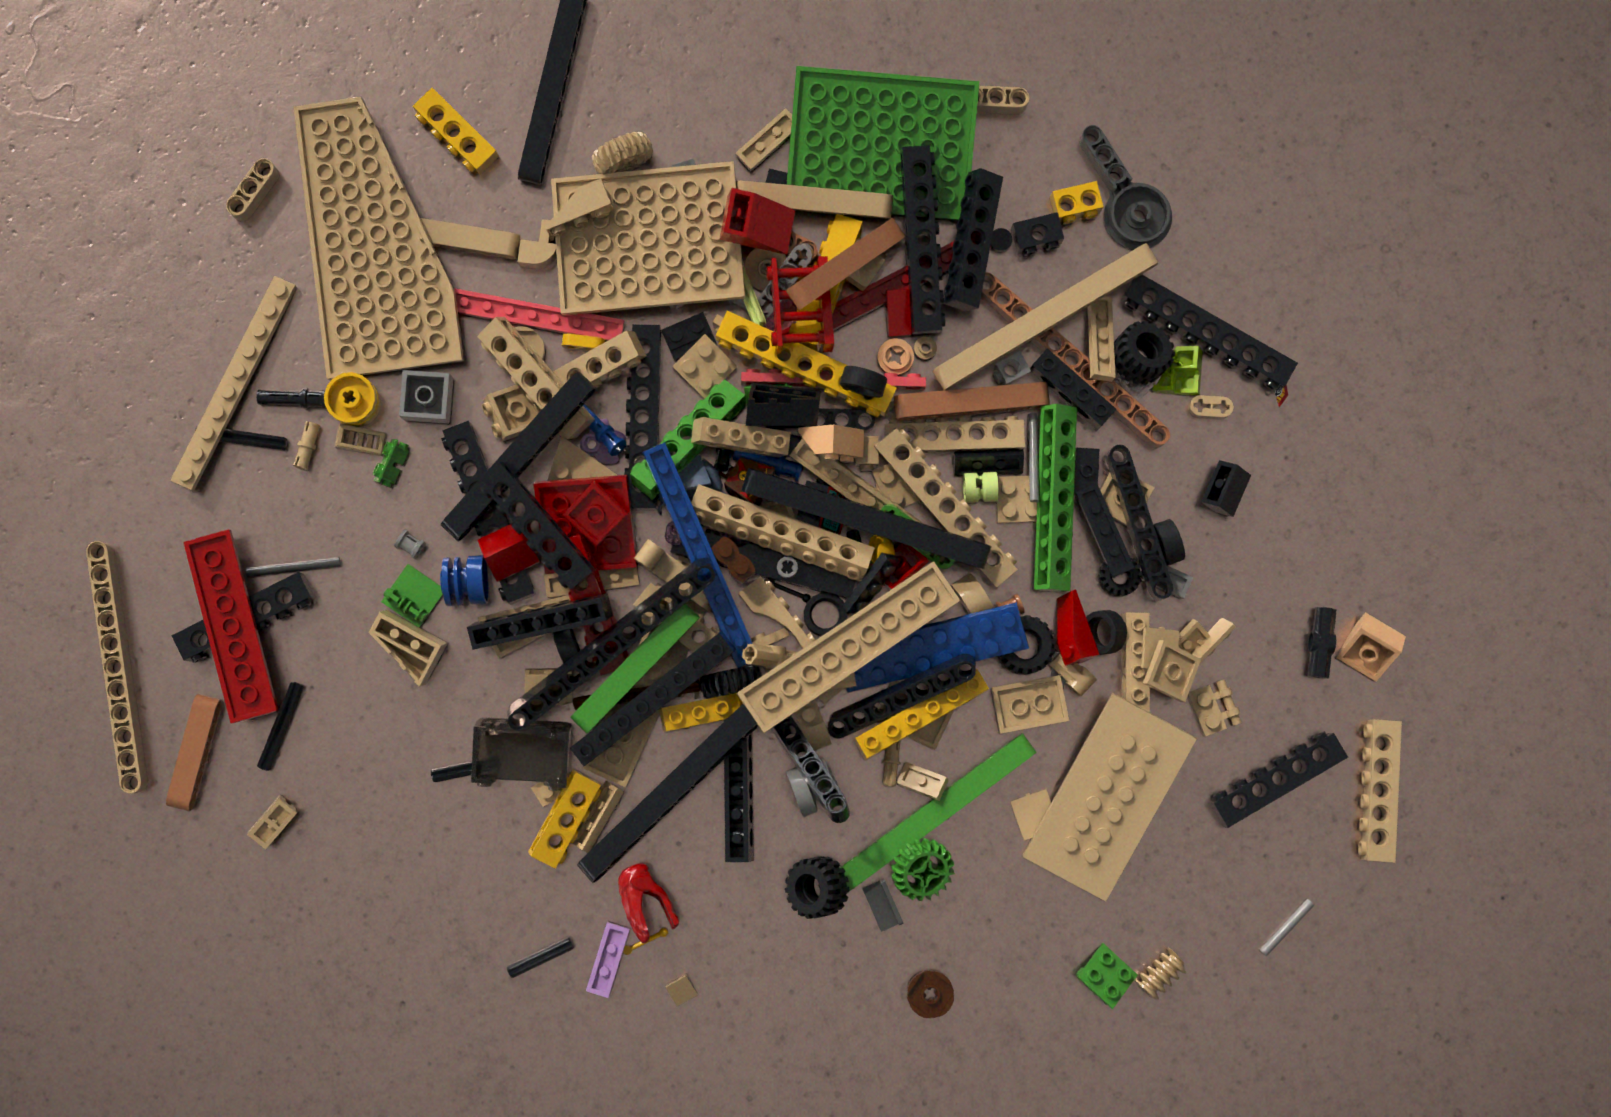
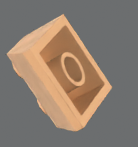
M839 425L798 428V433L812 451L817 455H824L825 460H839L840 458V462H854V458H863L864 430Z
M1365 612L1352 628L1336 658L1372 680L1377 681L1402 653L1406 636Z

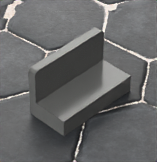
M884 879L862 888L881 932L898 924H904Z

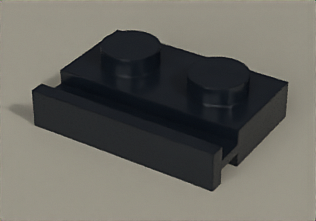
M703 312L661 330L674 361L679 360L704 334L717 344Z

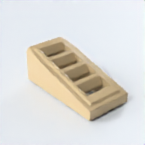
M339 424L334 447L382 455L386 433ZM345 431H349L347 444L343 443ZM354 432L359 433L357 446L352 445ZM364 434L368 435L366 447H362ZM373 436H378L376 448L372 449Z

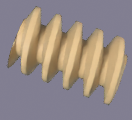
M1169 947L1167 948L1169 956L1164 953L1160 954L1163 962L1153 961L1156 969L1148 966L1147 971L1149 975L1140 973L1142 982L1134 979L1150 997L1157 1000L1159 999L1157 990L1165 993L1164 984L1170 987L1173 986L1170 980L1171 977L1176 980L1180 979L1177 971L1186 973L1184 962Z

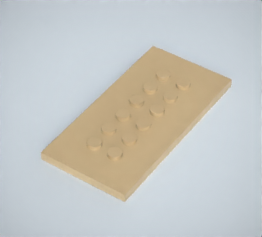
M1112 693L1024 851L1023 857L1106 901L1197 738Z

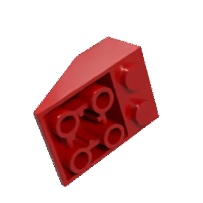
M731 188L727 196L719 240L787 255L795 210L759 194Z

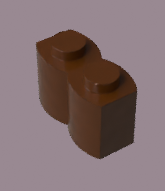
M723 536L711 547L716 560L723 566L728 567L730 575L738 583L744 585L756 574L753 563L746 556L739 554L736 544L731 539Z

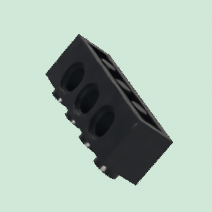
M1048 348L1030 367L1031 373L1042 382H1047L1048 387L1069 406L1077 407V413L1097 431L1117 410Z

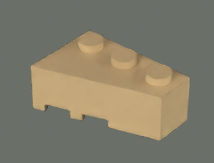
M388 610L379 612L369 631L370 635L388 654L394 657L400 664L399 666L408 672L419 687L427 683L447 645L445 641Z

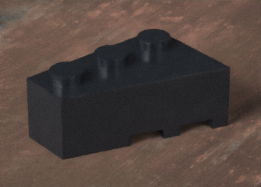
M752 383L748 398L745 426H817L821 391Z

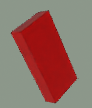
M910 289L885 290L888 336L912 335Z

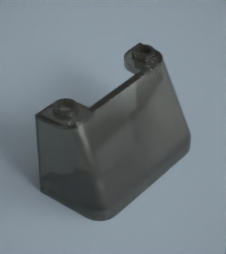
M479 718L473 728L471 783H477L481 787H489L491 783L499 779L544 782V785L548 786V789L552 791H560L562 788H566L572 724L559 721L535 720L525 729L516 731L510 728L507 718Z

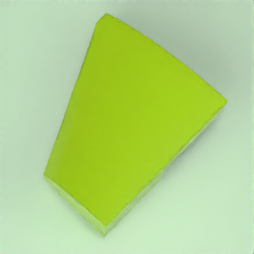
M1176 346L1173 363L1162 374L1158 383L1153 385L1152 391L1154 393L1172 395H1200L1203 351L1199 346Z

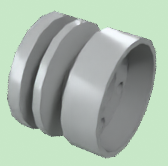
M823 757L820 758V760L826 767L827 771L837 784L832 769L825 762ZM797 767L786 771L802 816L806 817L816 813V801L818 799ZM814 769V770L810 771V774H815V773H817L818 771H816V769ZM823 788L821 792H828L831 788Z

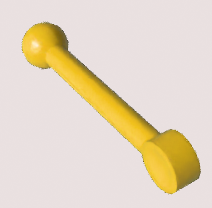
M661 928L658 933L649 937V942L659 937H666L668 930ZM638 942L632 946L626 945L623 953L629 955L632 953V950L646 943Z

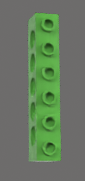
M725 379L719 385H714L709 395L704 400L698 401L694 410L689 415L683 416L678 426L673 431L667 432L660 443L665 442L669 452H676L671 458L678 474L706 447L705 445L691 443V439H682L685 436L692 437L695 419L706 417L731 422L746 407L745 394ZM716 405H722V406H723V407H721V408H714V406H716ZM645 459L641 463L635 464L630 473L632 484L653 500L660 492Z

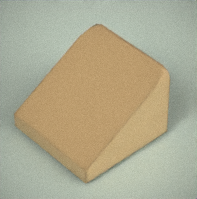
M687 974L665 986L676 1006L698 995Z

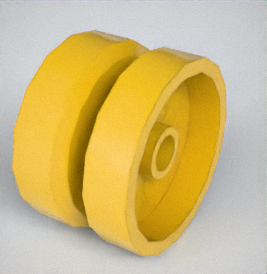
M354 372L342 373L334 377L327 385L324 393V403L329 414L345 425L363 427L376 418L381 407L380 394L377 388L363 375Z

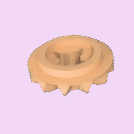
M894 338L885 341L880 346L877 359L880 368L886 373H897L899 375L906 373L912 366L914 352L906 341ZM890 349L895 354L904 352L899 358L900 364L896 361L888 363L892 357Z

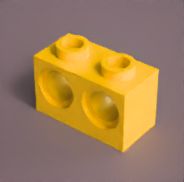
M1097 181L1052 191L1050 195L1053 212L1058 213L1059 220L1063 224L1073 223L1077 221L1076 218L1085 217V219L1095 218L1104 207ZM1088 197L1092 199L1094 205H1085L1083 198ZM1068 203L1072 210L1064 211L1060 204Z

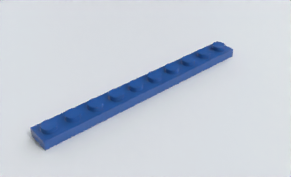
M664 442L642 453L690 563L692 564L699 558H705L713 565L715 579L709 586L703 589V592L720 631H723L736 648L731 653L736 668L746 665L745 660L742 658L743 650L748 644L753 643ZM702 568L697 574L701 576L706 575L709 569Z

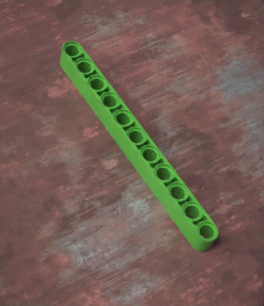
M1022 733L944 790L940 801L932 799L840 867L846 871L844 875L849 880L847 882V887H850L849 892L892 861L894 857L900 855L899 849L905 851L907 849L906 843H910L912 846L915 839L920 840L1032 757L1036 750Z

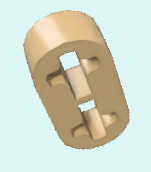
M1199 395L1194 397L1188 405V410L1194 417L1213 419L1228 417L1234 408L1229 398L1221 396ZM1201 401V405L1209 407L1203 408L1201 412H1198V408L1194 407V405ZM1223 402V405L1228 407V410H1225L1222 414L1220 409H1213V406H1219Z

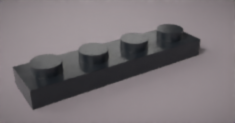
M1098 484L1076 492L1075 495L1111 577L1115 578L1134 570L1135 567Z

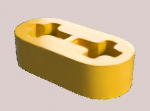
M563 334L561 346L568 349L590 351L605 343L606 340L593 336Z

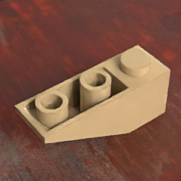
M598 179L576 190L545 226L550 236L562 235L567 232L568 228L584 226L589 222L588 220L595 217H606L610 214V211L614 210L602 180Z

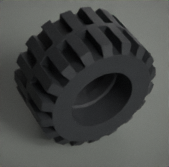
M1148 321L1134 322L1114 341L1115 368H1118L1120 376L1122 374L1125 376V380H1133V384L1138 385L1141 382L1142 385H1147L1149 382H1154L1174 361L1175 351L1172 350L1174 344L1169 340L1171 337L1163 332L1164 329L1162 327H1156L1157 324L1153 322L1151 324ZM1137 348L1143 350L1148 358L1144 357Z
M1031 615L1021 616L1024 630L1033 634L1038 641V651L1035 656L1029 659H1022L1014 652L998 656L999 662L1005 665L1007 670L1013 671L1015 674L1028 675L1044 669L1053 659V654H1055L1054 644H1056V639L1053 638L1054 633L1052 629L1050 630L1047 627L1048 624L1046 622L1040 621L1038 617H1031Z
M824 856L803 859L795 863L793 869L788 871L789 877L785 880L787 884L785 893H788V903H792L791 908L794 911L798 910V915L801 917L805 916L807 919H815L836 914L838 910L844 907L843 902L848 900L846 893L849 892L850 887H847L849 880L844 875L846 871L844 868H839L840 863L838 861H833V858ZM815 878L817 879L820 886L819 896L817 895L814 888Z

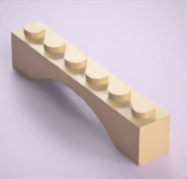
M760 576L738 593L752 613L766 616L786 627L797 639L802 649L815 641L811 633L806 635L801 629L804 624L795 614L792 617L787 611L790 606L782 596L777 598L773 593L775 587L768 578L763 580ZM835 689L832 692L823 693L818 698L825 704L843 689Z

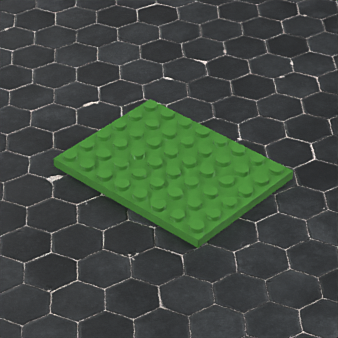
M796 66L787 185L893 195L892 215H904L900 150L902 147L930 145V152H934L935 165L931 166L932 175H936V189H933V198H937L938 211L934 212L935 218L959 220L961 200L964 197L966 187L965 179L968 172L972 170L980 81ZM913 167V172L916 176L924 175L922 167ZM916 189L914 191L918 199L926 198L924 190ZM924 212L916 213V217H927Z

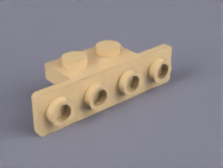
M1221 618L1207 632L1197 620L1192 619L1179 633L1178 648L1200 658L1201 664L1224 639L1229 637L1236 626L1232 622Z

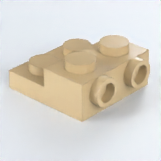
M517 385L490 393L483 400V412L487 417L490 416L493 421L491 425L492 432L496 438L500 437L502 442L519 436L541 411L537 404L529 401L524 389Z

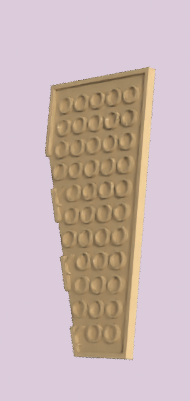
M354 97L294 106L326 378L332 380L342 373L349 372L368 375L464 361L456 293L363 98Z

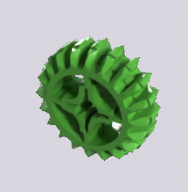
M923 838L922 842L915 839L914 845L911 846L910 843H906L907 849L905 851L899 849L901 856L894 857V861L897 864L891 865L894 872L891 874L892 879L895 881L894 885L900 890L902 895L908 896L909 899L914 900L917 898L918 901L922 902L924 897L931 901L932 894L939 896L940 889L946 890L945 883H952L949 876L955 874L952 868L954 861L951 859V853L946 850V847L941 843L939 844L936 840L932 839L929 841ZM930 856L937 857L938 864H934L930 860ZM912 875L916 882H908L907 876Z

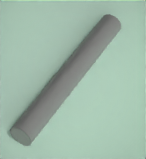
M1307 899L1264 944L1260 951L1265 956H1268L1313 908L1314 904Z

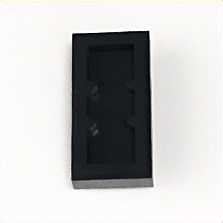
M1076 448L1074 494L1082 489L1098 484L1100 449Z

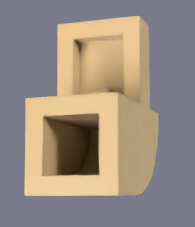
M542 219L539 242L520 240L518 255L520 267L541 269L552 264L557 258L556 244L551 243V241L555 242V236H550L545 228L551 220Z
M972 573L951 584L954 592L960 599V603L967 610L968 614L994 607Z
M816 700L809 702L795 712L802 733L814 751L832 745Z

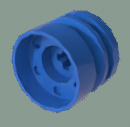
M483 555L468 556L466 567H463L460 557H455L454 568L450 557L443 558L440 584L446 606H454L455 596L457 604L459 606L463 605L465 595H468L472 605L488 603V568Z

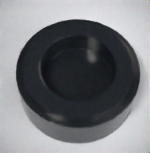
M1004 228L994 230L991 248L996 252L1007 251L1013 240L1011 233Z

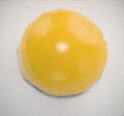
M873 535L870 538L869 546L875 548L871 557L872 564H869L868 568H871L881 553L895 555L891 539L878 535Z

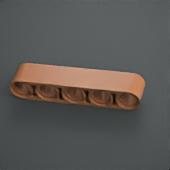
M197 694L193 700L166 798L167 806L191 811L194 807L222 706L220 699Z

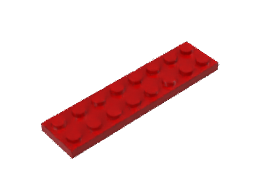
M228 529L183 542L230 723L234 724L279 711L232 531Z

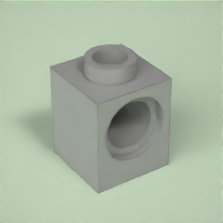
M1021 351L996 363L993 375L999 384L1011 385L1028 376L1031 370ZM1005 366H1013L1016 369V374L1012 376L1006 374Z

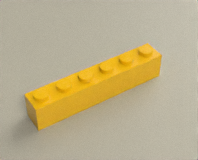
M836 214L834 221L830 220L828 224L827 234L829 235L826 241H822L819 254L821 256H828V261L852 246L857 239L860 240L863 221ZM845 279L830 289L832 314ZM813 300L802 309L798 310L797 308V312L816 311V308H819V301ZM816 320L796 321V323L791 324L789 334L818 333V330H821V322L817 323ZM818 342L800 343L819 352L821 344H818Z

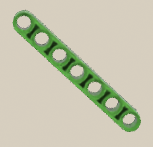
M685 603L666 618L570 718L588 734L700 617Z

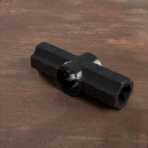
M1315 607L1313 631L1310 632L1308 639V651L1310 652L1309 677L1329 679L1331 656L1336 648L1334 629L1337 609Z

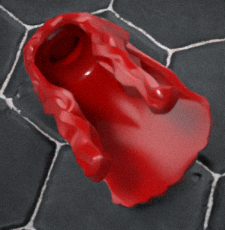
M639 863L622 871L618 878L619 894L627 920L640 942L647 943L650 939L642 912L643 894L652 896L659 901L671 929H675L679 925V919L675 914L673 904L663 888L652 879L649 867L646 864Z

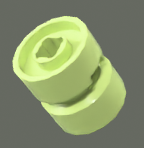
M983 472L982 476H979L977 473H964V501L966 503H978L982 499L984 502H997V472Z

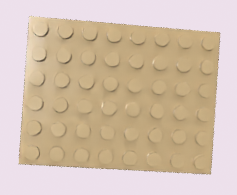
M734 161L551 179L554 216L579 187L598 179L602 180L614 208L606 217H595L588 220L589 222L584 226H573L568 228L566 233L555 236L562 316L746 298L741 245L719 240L727 196L731 188H736Z

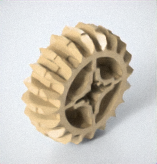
M632 132L605 142L604 145L599 146L594 151L591 157L595 170L599 174L627 172L646 163L651 158L653 149L651 141L645 133Z

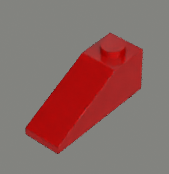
M1072 590L1057 598V645L1065 666L1083 663L1100 655L1076 590Z

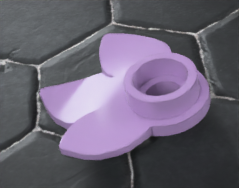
M600 419L605 425H609L607 419ZM591 429L588 434L582 437L580 441L581 450L590 456H595L600 463L614 464L619 461L618 455L611 456L604 444L597 442L595 433ZM614 430V433L619 438L625 440L626 436L623 433ZM590 441H595V448H588V443Z

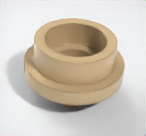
M925 336L915 342L914 352L920 359L928 360L936 354L937 345L932 338ZM923 344H928L930 350L923 351L921 346Z

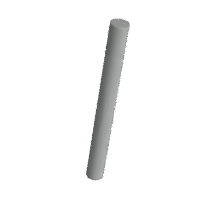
M1032 412L1028 414L1030 502H1039L1037 413Z

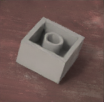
M403 370L399 417L404 421L450 423L453 377L450 373Z

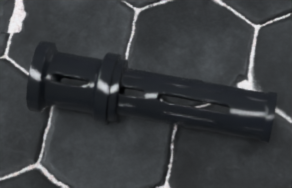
M309 388L301 389V391H257L258 405H301L304 409H308L309 406L327 409L324 403L326 388L322 391L309 390Z

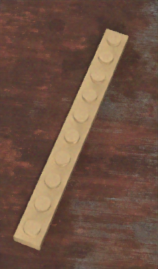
M276 276L273 277L170 480L171 482L194 492L297 289L295 284Z

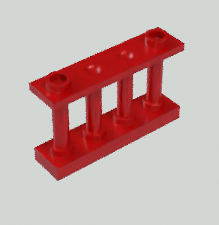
M818 256L817 264L807 268L777 269L776 258L771 259V265L767 267L766 273L767 281H771L775 332H771V344L776 346V354H781L784 343L818 342V344H822L823 352L833 351L834 332L830 289L815 299V301H819V308H816V311L780 312L779 300L791 298L786 290H779L778 278L806 277L827 263L828 256ZM816 320L817 323L821 322V330H818V333L782 334L781 322Z

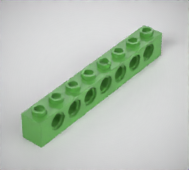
M1061 404L1041 406L1038 469L1039 502H1037L1034 590L1066 592L1071 589L1077 407Z

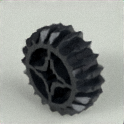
M751 665L711 673L700 678L701 692L706 699L738 693L762 677V672H760L759 666Z

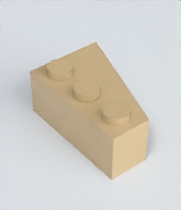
M561 437L548 481L617 476V474L573 443Z

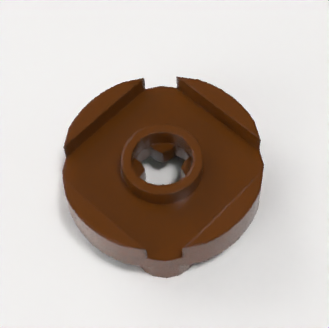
M924 970L916 974L909 982L907 999L910 1007L917 1015L923 1018H936L943 1016L950 1010L954 1002V990L950 980L944 974L935 970ZM936 989L934 993L937 997L926 1000L925 990Z

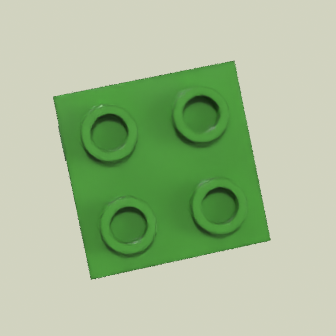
M407 564L392 587L386 589L383 594L385 597L381 602L420 628L443 594L440 585Z
M1104 943L1100 945L1085 967L1080 968L1076 973L1078 980L1082 981L1090 991L1092 990L1111 1009L1116 1006L1138 975Z

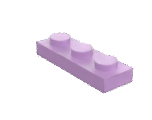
M607 922L586 988L587 992L609 998L630 928Z

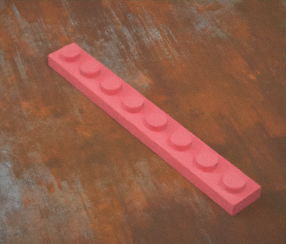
M454 288L458 314L493 320L495 317H505L511 324L565 334L599 337L606 341L623 333L625 320L590 313L562 316L561 309L558 307Z
M746 369V372H741V385H751V383L768 385L788 383V385L793 387H809L802 383L803 379L796 376L794 379L783 375L781 373L782 370L771 369L769 373H760L759 369ZM822 371L819 374L820 378L825 381L833 377V375H829L828 371ZM884 373L887 383L896 387V390L924 391L926 388V377H921V374L911 373L907 374V377H898L897 373Z

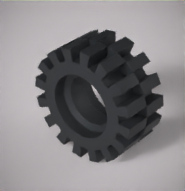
M1131 558L1135 569L1128 572L1129 578L1126 583L1117 584L1113 581L1106 563H1102L1098 571L1100 576L1098 580L1102 584V589H1105L1108 594H1113L1117 597L1132 593L1142 581L1140 564L1136 563L1137 560L1135 558Z

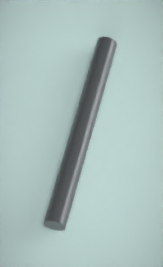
M340 557L251 567L246 568L247 577L339 567L341 566Z

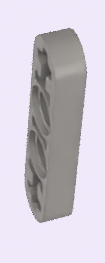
M806 243L797 245L780 268L787 266L800 268L790 260L792 258L793 261H796L800 256L798 250L802 251L803 249L807 250L806 256L808 259L803 258L798 265H801L802 268H807L814 257L813 248ZM794 277L793 279L778 278V285L782 290H787L800 277ZM771 281L758 298L760 306L764 305L768 299L772 301L766 309L769 313H764L765 319L770 318L774 314Z

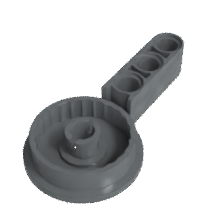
M1096 125L1087 126L1080 137L1079 143L1110 193L1104 209V224L1108 234L1117 244L1130 250H1134L1145 243L1148 244L1149 248L1156 246L1166 237L1172 224V210L1169 201L1154 186L1131 182L1133 178L1103 131ZM1086 135H1094L1096 137V141H1088L1086 139ZM1098 154H1106L1108 156V160H1100ZM1110 173H1118L1120 180L1112 179ZM1134 211H1142L1145 215V218H1137L1134 214Z

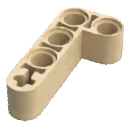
M647 539L634 557L635 561L666 583L686 568L649 539ZM683 583L679 586V589L686 590L690 587V584ZM703 590L691 599V601L707 612H711Z

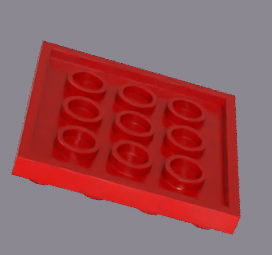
M628 475L534 482L536 500L565 534L570 537L581 532L564 518L562 514L595 480L629 512L597 547L587 539L597 569L637 568L638 562L634 559L637 553ZM549 539L546 542V547L551 552H553V543H555L553 539ZM544 565L545 574L556 573L553 569L549 570Z

